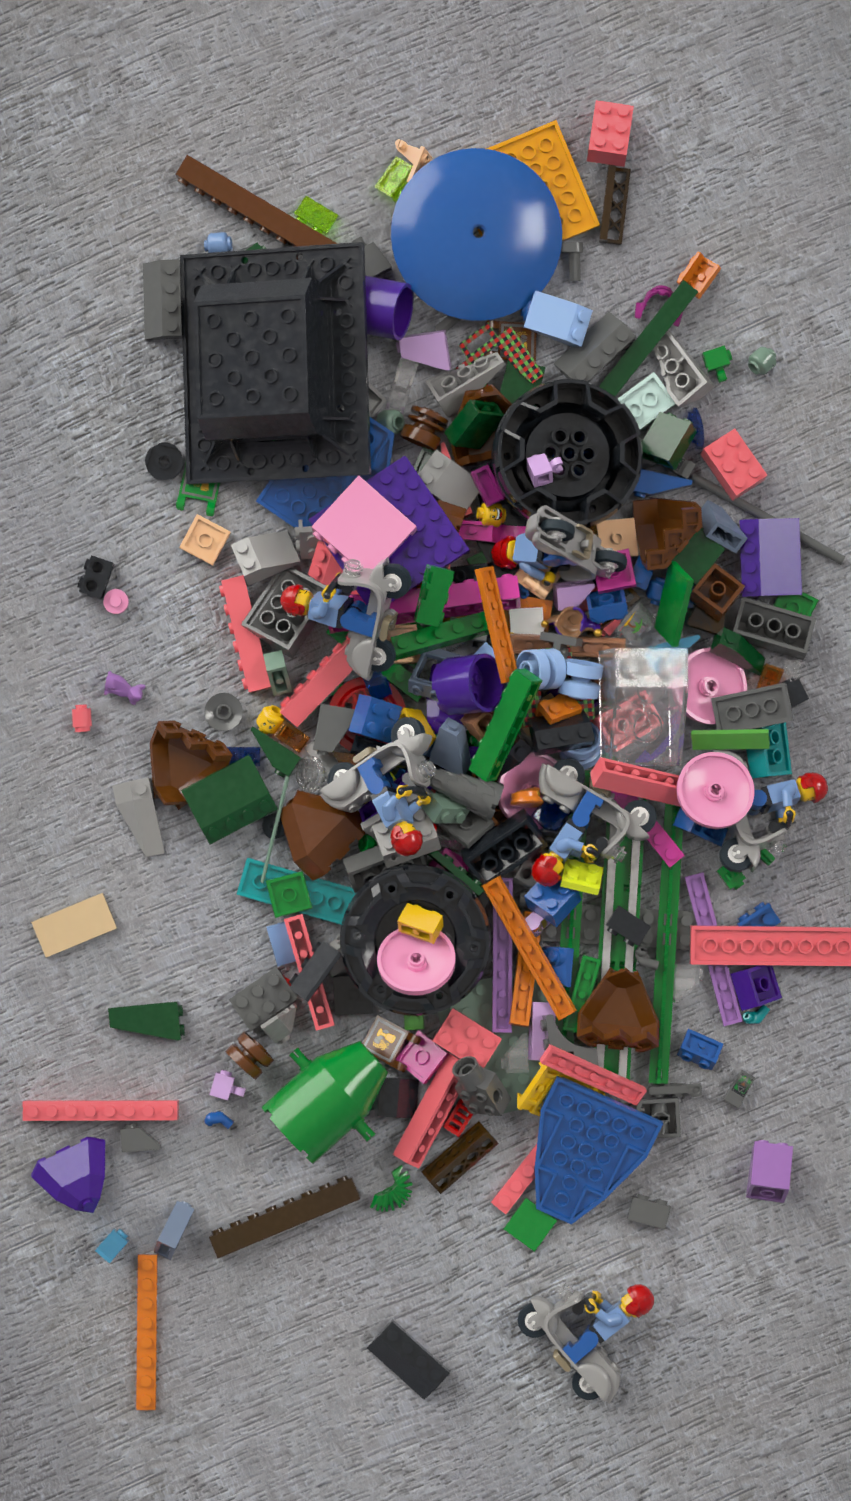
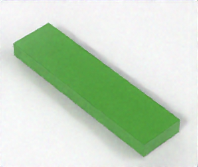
M769 729L691 731L693 750L770 749Z

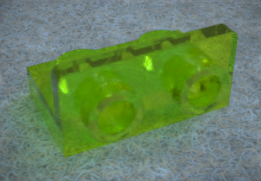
M395 156L374 187L397 203L401 192L408 183L407 179L413 165Z
M308 196L304 197L298 209L294 211V216L297 220L305 225H310L313 227L312 229L325 235L329 233L338 218V214Z

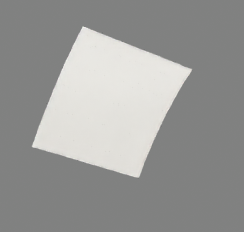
M543 607L509 610L510 632L514 634L537 635L544 632V628L541 626V622L544 620Z

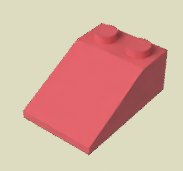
M318 541L308 575L324 585H330L336 574L340 571L343 573V570L324 542ZM355 590L354 592L352 591L350 594L354 595L358 594V592Z

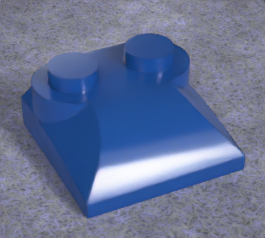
M624 589L602 594L594 591L590 592L586 597L590 620L597 624L612 619L620 620L628 614Z
M544 946L542 950L563 987H571L574 949Z

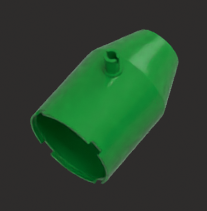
M361 1041L322 1054L313 1060H309L299 1048H296L289 1055L300 1067V1072L262 1106L265 1113L268 1111L272 1114L270 1119L299 1152L304 1150L308 1154L306 1158L312 1164L316 1163L352 1129H356L365 1141L368 1142L371 1138L366 1132L371 1137L376 1133L364 1122V1118L369 1114L388 1074V1071Z

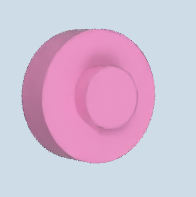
M112 589L104 596L103 603L108 612L121 614L128 608L129 599L122 590Z

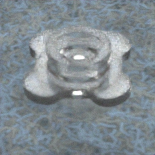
M787 658L783 661L785 666L782 675L784 677L794 676V678H799L801 676V660L792 661Z

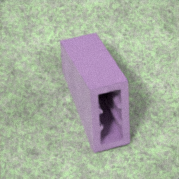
M446 330L406 335L396 342L397 352L401 353L402 358L443 370L451 369Z

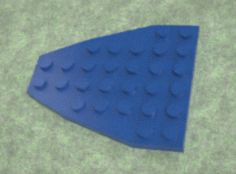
M371 417V475H360L365 481L390 466L395 433ZM306 465L304 471L308 472L309 466ZM358 476L270 480L256 502L294 528L299 527L298 520L301 519L303 527L312 526L309 519L334 503Z
M557 1076L541 1107L535 1159L536 1209L572 1225L604 1201L647 1158L662 1128L663 1121L569 1079Z

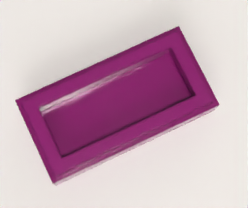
M488 464L470 473L487 508L505 499Z

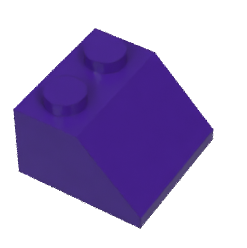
M756 965L730 974L741 1011L759 1007L782 998L772 965Z

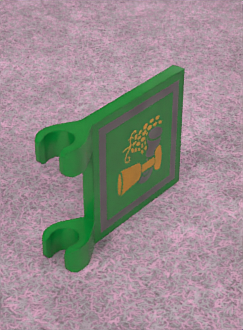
M185 463L176 508L184 510L186 498L208 502L206 515L212 517L215 512L220 483L186 484Z

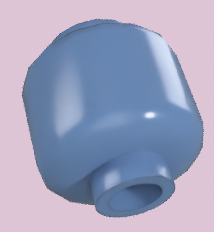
M225 232L210 233L207 240H204V250L209 253L232 251V238Z

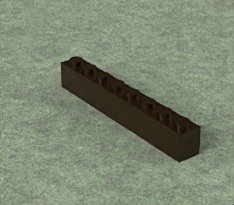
M342 1176L336 1179L337 1183L330 1185L328 1182L319 1186V1190L312 1193L309 1190L302 1193L301 1198L294 1200L292 1197L283 1201L284 1205L280 1207L273 1205L266 1208V1212L261 1215L256 1212L247 1216L248 1220L244 1222L237 1220L230 1223V1227L225 1230L220 1227L211 1231L213 1235H210L209 1239L217 1259L360 1200L361 1197L353 1177Z

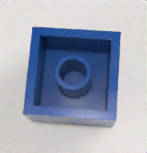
M359 694L349 731L381 742L392 743L391 730L399 720L402 707L371 696Z
M561 880L553 886H543L536 883L524 896L527 907L557 927L581 901L580 893L577 890L560 887Z

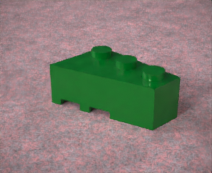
M430 564L426 565L413 621L438 627L439 623L442 624L444 619L443 609L444 605L448 602V591L453 581L454 571Z

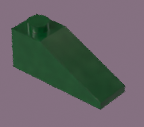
M724 627L714 636L710 648L711 653L759 676L761 675L766 658L741 635Z
M252 726L251 731L271 765L276 769L274 772L282 778L285 775L290 777L300 762L301 757Z

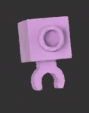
M545 453L526 458L527 471L534 488L552 483L553 472L559 473L563 471L561 457L554 458L550 462Z
M221 1070L220 1073L216 1072L209 1095L229 1100L231 1093L243 1097L246 1089L233 1085L235 1077L232 1076V1073Z

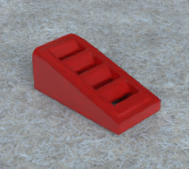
M461 1098L443 1125V1128L457 1137H460L473 1116L467 1107L462 1105L463 1100ZM461 1108L469 1113L468 1116L460 1113L458 1109ZM455 1114L464 1119L465 1121L462 1123L455 1119ZM452 1121L459 1125L460 1129L458 1130L450 1125V1122Z

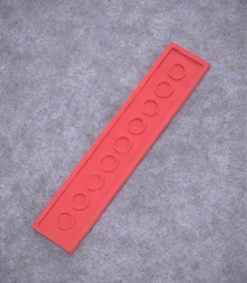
M690 925V964L851 966V927Z

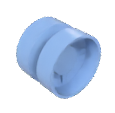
M557 649L524 650L516 659L517 669L526 668L543 680L538 690L557 689L565 680V659Z
M566 658V675L572 677L565 678L558 692L575 699H598L600 685L590 680L602 679L604 665L586 660Z

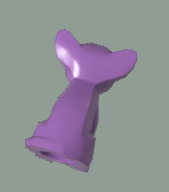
M109 671L104 695L113 693L120 697H128L130 703L136 705V702L140 701L143 696L142 690L145 689V685L139 684L131 687L123 677Z

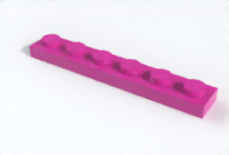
M611 791L615 793L614 800L623 809L628 803L639 800L636 796ZM656 821L655 826L647 832L650 836L647 841L670 868L685 855Z

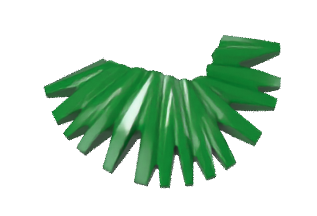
M402 1165L391 1172L395 1181L394 1184L375 1194L370 1208L376 1205L377 1211L381 1207V1212H383L385 1207V1212H388V1205H390L393 1211V1201L401 1208V1203L405 1205L402 1198L408 1201L406 1196L411 1197L408 1193H412V1190L406 1187L412 1186V1182H405L410 1178V1175H407L408 1171L400 1174L403 1168Z

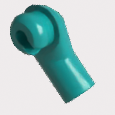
M762 1005L757 1012L747 1011L743 1013L742 1018L747 1024H759L769 1013L770 1009Z

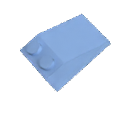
M535 291L524 328L568 346L582 347L593 310Z

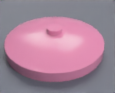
M703 648L690 653L681 661L675 672L673 690L677 704L686 716L701 724L714 725L716 722L711 698L747 691V680L742 667L711 653L710 648Z
M531 752L521 764L498 778L497 782L504 784L498 804L507 819L523 809L510 805L511 793L527 788L539 787L538 779L542 763L553 767L558 761L551 756H535L534 752ZM546 801L536 808H524L539 829L551 826L565 813L559 809L560 806L556 803L549 804Z
M708 752L694 757L682 769L677 781V798L682 810L692 821L703 827L712 829L730 827L742 820L753 803L754 783L749 771L739 760L725 753Z
M397 929L384 939L377 955L378 970L383 981L393 990L407 995H424L441 988L452 976L456 963L453 944L443 932H440L435 943L432 944L401 933Z

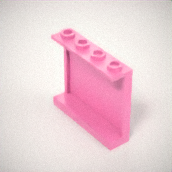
M358 476L313 524L312 530L314 531L313 536L320 542L324 540L328 544L327 548L332 553H339L343 557L341 560L347 566L352 565L357 568L374 569L381 560L389 558L409 535L412 536L417 531V526Z

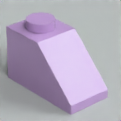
M592 580L553 583L554 606L561 612L569 606L579 607L595 588V584Z

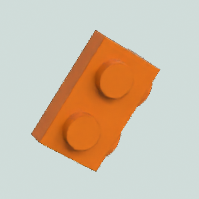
M698 251L690 259L686 269L680 273L677 283L680 285L683 280L698 291L695 297L700 300L721 270V267L705 258Z
M558 694L554 698L544 699L539 702L535 715L536 717L543 715L551 725L580 714L583 708L575 698Z

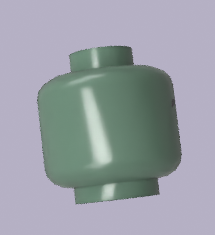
M759 347L748 358L749 369L757 375L767 374L776 366V353L771 348Z
M382 410L376 419L377 422L395 434L402 431L405 423L402 413L397 410Z

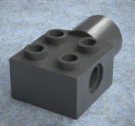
M466 1056L459 1059L454 1064L452 1073L458 1081L455 1089L468 1111L472 1114L502 1116L511 1101V1097L497 1074L481 1067L475 1057Z
M678 1097L641 1099L637 1106H629L663 1121L657 1138L681 1137Z

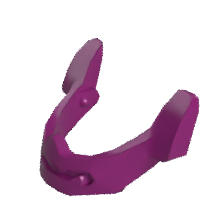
M658 285L649 290L643 302L636 303L635 318H641L643 310L647 306L646 303L653 295L660 294L661 296L666 295L670 297L673 294L671 288ZM682 314L674 322V326L679 327Z

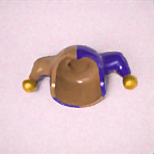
M576 606L564 608L559 614L553 615L547 621L543 620L541 622L543 628H547L549 625L555 626L557 633L561 635L578 637L584 631H592L596 637L602 635L600 624L588 619L585 612Z

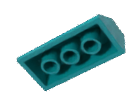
M786 722L757 728L769 729L770 749H746L748 769L752 779L792 774Z

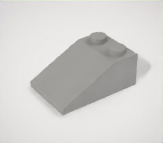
M437 449L418 474L432 495L441 501L466 508V511L479 494L470 473Z
M287 531L248 537L231 544L248 586L301 563Z

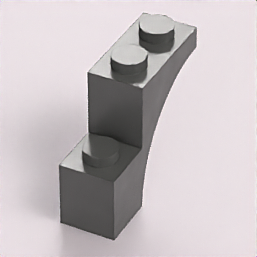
M542 1015L543 1020H540L542 1032L544 1031L545 1039H543L545 1051L550 1044L599 1066L596 1048H585L571 1043L558 1030L553 1015Z

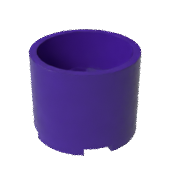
M365 275L367 335L401 340L408 330L413 312L414 295L411 285L409 283Z
M489 654L448 657L436 665L432 676V690L436 691L439 701L437 705L447 715L494 711L496 706L499 705L502 692L505 689V683L501 684L496 660Z

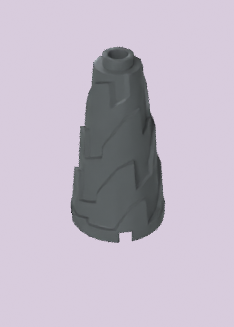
M443 769L430 770L429 786L433 790L450 797L451 800L467 807L466 809L484 817V819H492L495 813L493 809L498 806L504 784L494 781L485 782L480 777L475 778L462 773L456 774Z

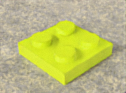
M567 859L564 864L560 887L598 895L603 867L596 864L579 862L574 859Z

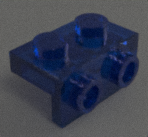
M544 801L541 806L536 808L531 817L545 830L556 831L562 826V820L565 816L570 815L571 812L567 814L559 809L560 806L556 803L549 804Z

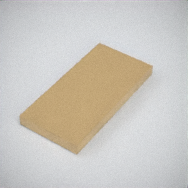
M103 893L31 922L46 958L117 929Z

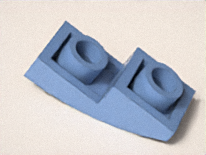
M285 922L267 926L266 929L277 966L295 962Z

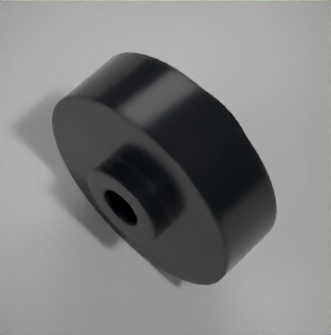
M277 813L268 815L263 820L262 829L268 838L272 836ZM281 817L275 839L285 835Z

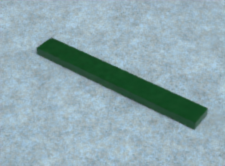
M683 280L599 387L616 396L690 304L698 291Z

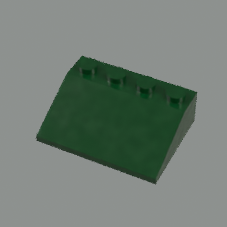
M249 754L181 790L209 845L278 809Z

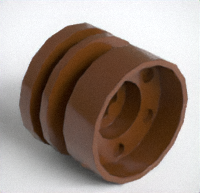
M412 405L411 411L416 415L409 414L408 418L414 422V425L404 424L400 437L417 446L435 451L441 441L435 435V432L444 433L445 429L439 425L447 426L449 421L434 410Z

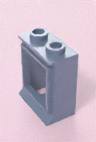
M442 649L422 653L411 678L408 680V692L438 701L436 691L432 690V681L419 678L428 657L436 659L438 664L448 657H457L460 654Z

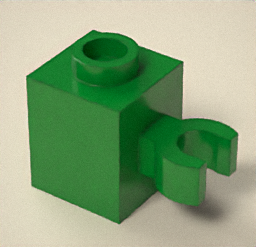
M724 345L703 352L702 358L707 373L715 371L719 383L726 381L727 377L723 368L731 364L732 355L730 350H726Z
M724 866L716 870V873L729 890L732 888L737 890L744 885L743 880L746 877L742 872H731Z

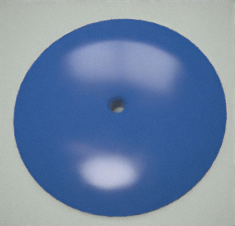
M469 148L441 155L427 163L413 175L405 185L395 205L391 224V243L395 262L403 279L411 285V290L422 301L435 310L454 318L484 321L510 315L525 307L532 300L535 291L542 292L553 276L559 261L562 247V224L553 195L544 181L530 167L520 160L499 151ZM474 229L482 231L483 235L481 238H476L473 235Z

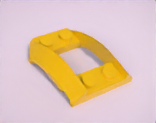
M539 1062L538 1064L541 1068L524 1093H517V1108L519 1110H528L531 1114L540 1116L541 1107L544 1103L542 1100L552 1087L557 1076L569 1079L604 1096L606 1094L600 1089Z

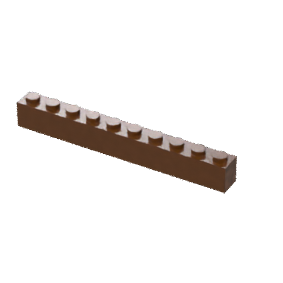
M186 155L175 174L178 182L183 186L187 187L190 185L195 188L194 192L202 197L207 195L211 198L210 201L217 206L224 205L229 213L234 216L239 214L244 217L243 221L251 226L256 224L260 227L259 230L266 235L273 234L276 236V240L283 245L288 243L293 247L338 244L189 155Z

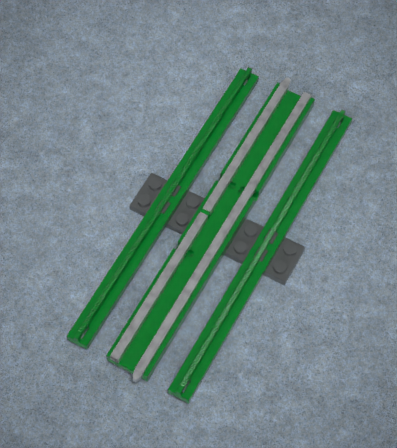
M585 770L583 785L589 788L590 770ZM665 803L663 829L682 851L683 830L673 826L675 817L681 807ZM570 812L568 814V819H572L573 813ZM606 822L605 838L609 841L616 834L617 828ZM586 829V831H585V835L583 836V838H582L581 841H580V842L584 843L585 846H586V832H587V829ZM625 837L617 847L620 851L616 858L615 856H612L610 860L604 858L601 906L582 905L583 892L579 891L581 901L557 927L551 923L545 927L541 933V941L560 942V947L574 949L571 987H564L570 999L578 974L580 943L599 944L598 959L601 960L597 975L596 987L610 967L615 971L624 968L631 972L636 971L637 959L635 957V950L639 946L656 948V960L659 961L657 970H655L653 1008L659 1020V1045L650 1050L648 1083L668 1084L676 949L690 950V925H696L694 912L678 911L681 859L670 868L661 859L659 910L640 908L644 841H635ZM570 855L568 858L571 860L574 859L578 860L579 862L585 863L582 857H580L579 859L577 857ZM618 905L651 926L639 946L634 944L632 947L623 941L625 937L619 933L615 936L607 931L608 926L605 924ZM556 1018L555 1023L560 1033L574 1044V1033L563 1030L565 1018L561 1020ZM597 1044L594 1048L597 1049L599 1066L630 1080L632 1048L624 1047V1050L609 1049L608 1045Z

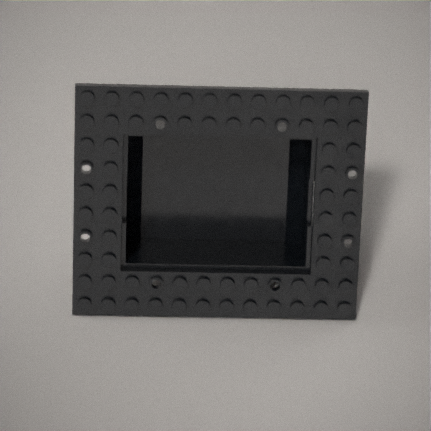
M364 242L180 255L186 484L371 475ZM300 254L303 255L302 260H298ZM245 258H248L247 264H244ZM341 309V314L337 316V310ZM343 405L344 410L340 412L339 407ZM306 465L309 466L308 472L304 471ZM253 468L254 474L250 475V469Z

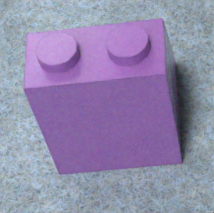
M766 1140L754 1142L746 1198L784 1203L790 1187L793 1146H788L786 1143L773 1144Z

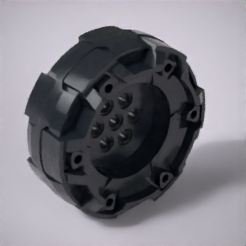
M560 379L543 383L520 396L503 415L492 444L491 465L493 475H495L501 493L507 502L513 506L512 510L526 521H528L530 516L537 513V510L531 508L532 504L537 505L538 509L541 506L547 505L577 524H582L587 528L592 527L610 518L620 510L634 491L640 478L643 462V448L639 437L641 432L633 414L625 403L621 404L614 395L605 389L589 384V381L579 379ZM555 433H561L564 440L562 442L557 441ZM575 433L582 435V442L575 441ZM546 449H551L554 452V457H547L550 462L554 458L561 457L563 475H557L553 472L552 483L534 488L527 471L526 458L543 454ZM566 449L571 450L573 458H566L564 451ZM584 450H589L592 453V459L584 457ZM504 454H508L510 459H504ZM578 466L582 469L581 476H577L574 473V467ZM590 506L594 507V512L589 511Z
M402 865L377 874L366 882L354 895L343 917L340 931V949L344 966L351 981L366 998L377 1006L393 1013L407 1016H423L435 1014L454 1006L474 989L488 963L491 949V932L488 917L481 901L474 891L460 878L434 866ZM390 885H394L395 889L389 891L388 887ZM448 891H452L454 893V896L452 898L446 895ZM407 903L419 905L423 909L436 911L443 915L444 926L441 932L450 939L455 950V969L450 979L441 988L424 995H407L393 990L383 981L378 970V950L384 939L398 929L397 921ZM354 933H360V939H355ZM476 945L477 950L471 951L470 946ZM383 986L385 990L380 993L377 988ZM437 992H441L443 997L438 999L435 995Z

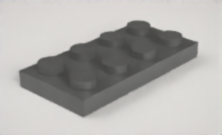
M787 683L711 698L717 730L757 729L794 721Z

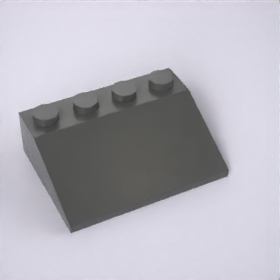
M291 567L273 576L241 625L277 651L282 650L283 654L293 659L317 622L310 620L308 614L303 617H295L286 613L280 602L282 592L289 586L299 584L303 585V590L310 591L315 596L317 592H322L326 585Z

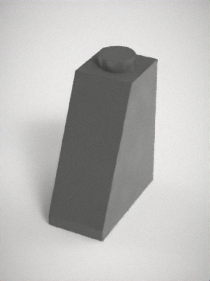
M321 704L313 750H316L318 755L328 756V753L334 752L349 730L355 709Z

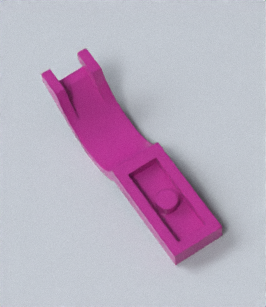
M463 520L459 535L463 540L497 543L501 539L506 538V536L517 537L525 533L526 526L501 524L499 527H487L481 521Z

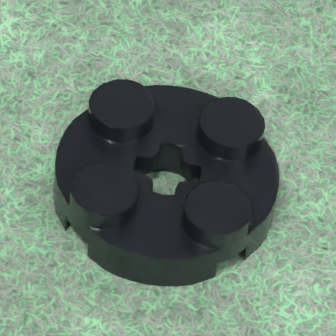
M161 442L148 450L145 457V465L153 478L159 481H169L175 479L181 473L184 460L182 453L175 445ZM168 457L169 465L162 467L159 460Z

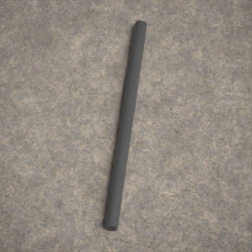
M697 473L691 479L698 486L758 519L775 518L740 497L732 501L722 487ZM800 531V542L836 563L842 564L845 559L844 555Z

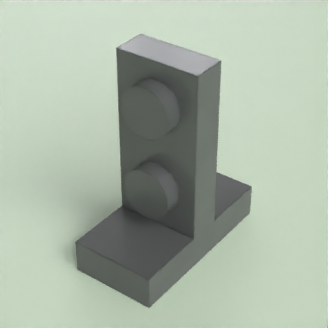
M541 632L540 640L554 642L553 648L559 650L564 659L568 656L567 645L582 647L583 639L551 632Z

